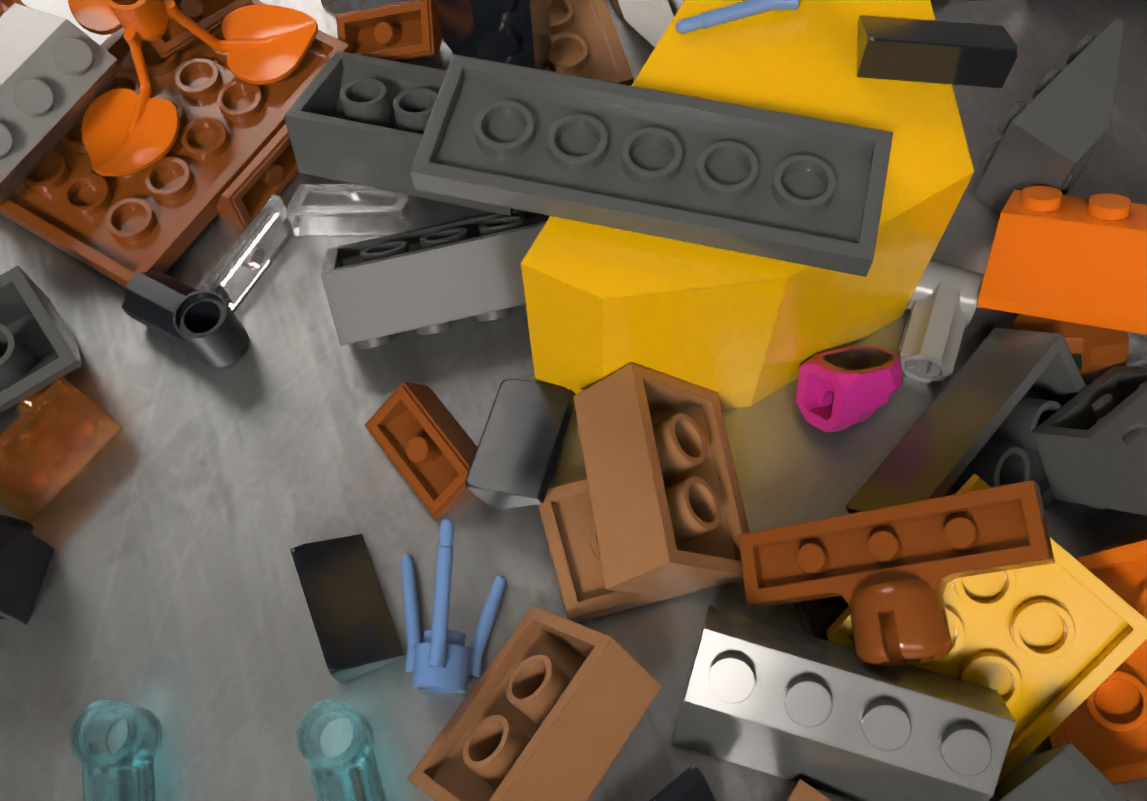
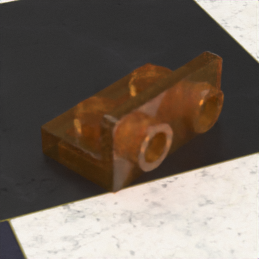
M63 377L58 379L52 386L48 385L21 401L16 410L22 415L4 433L0 431V503L21 520L30 524L124 430L122 425Z

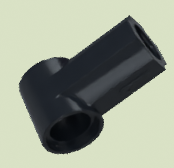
M155 268L144 273L138 271L125 286L126 295L122 308L128 316L192 350L205 365L214 368L226 367L235 363L244 355L249 339L246 329L219 293L211 290L198 291Z

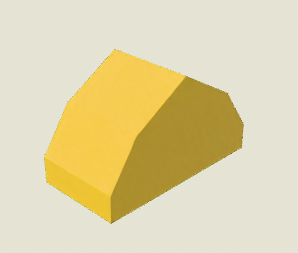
M684 0L631 86L893 132L873 262L867 276L864 277L550 216L521 262L535 382L562 386L578 394L624 366L633 363L718 392L722 410L750 407L798 379L800 365L815 354L853 346L902 317L974 174V168L952 84L857 77L858 20L860 15L936 21L931 0H799L797 10H771L706 29L702 28L680 34L676 30V23L681 19L747 1Z

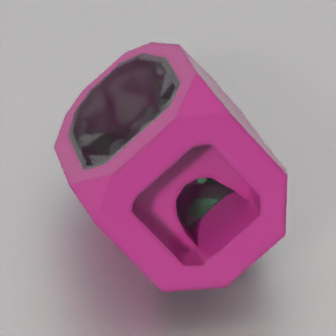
M848 346L815 354L801 364L799 368L796 403L806 422L828 433L842 431L851 425L866 421L880 406L888 404V399L894 396L903 385L901 357L887 349L873 346Z

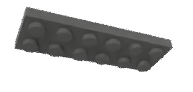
M453 54L413 160L410 175L415 190L866 277L874 258L893 132Z

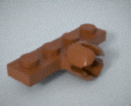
M1034 480L738 535L746 604L748 606L762 608L843 596L850 608L857 656L863 662L881 666L906 665L908 659H920V663L937 660L948 654L952 645L943 599L947 583L960 577L1055 563L1040 489Z

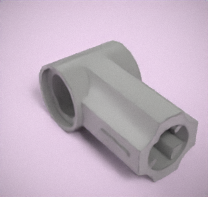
M934 259L930 260L906 309H910V313L903 331L898 355L901 357L902 371L907 378L923 383L948 381L954 370L965 326L970 323L977 308L984 274Z

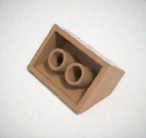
M630 363L573 396L578 422V435L581 441L589 487L588 494L592 505L600 553V565L603 570L606 590L655 596L744 582L738 535L750 533L718 392Z
M532 605L407 780L434 801H587L595 788L603 780L606 771L634 728L642 720L647 708L662 685L612 637Z

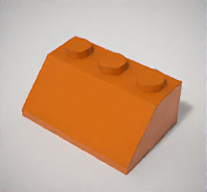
M1038 185L1026 187L1023 190L1014 189L1000 213L979 292L977 307L1147 335V205L1132 203L1128 197L1113 193H1100L1086 198L1062 195L1059 189L1050 186Z

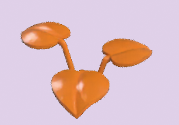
M68 0L70 11L75 20L89 32L109 35L117 32L122 27L124 28L123 37L130 47L140 83L139 95L133 90L126 88L112 89L96 97L88 106L82 120L81 134L83 144L91 159L92 169L95 173L102 176H124L137 173L161 160L176 142L180 128L179 112L171 101L163 98H151L152 84L141 48V41H155L165 34L169 19L173 18L215 51L220 53L228 52L227 65L233 75L250 84L259 85L278 82L289 76L299 66L318 33L316 19L301 11L282 6L267 4L244 6L234 10L224 18L221 27L225 40H220L181 12L174 0Z

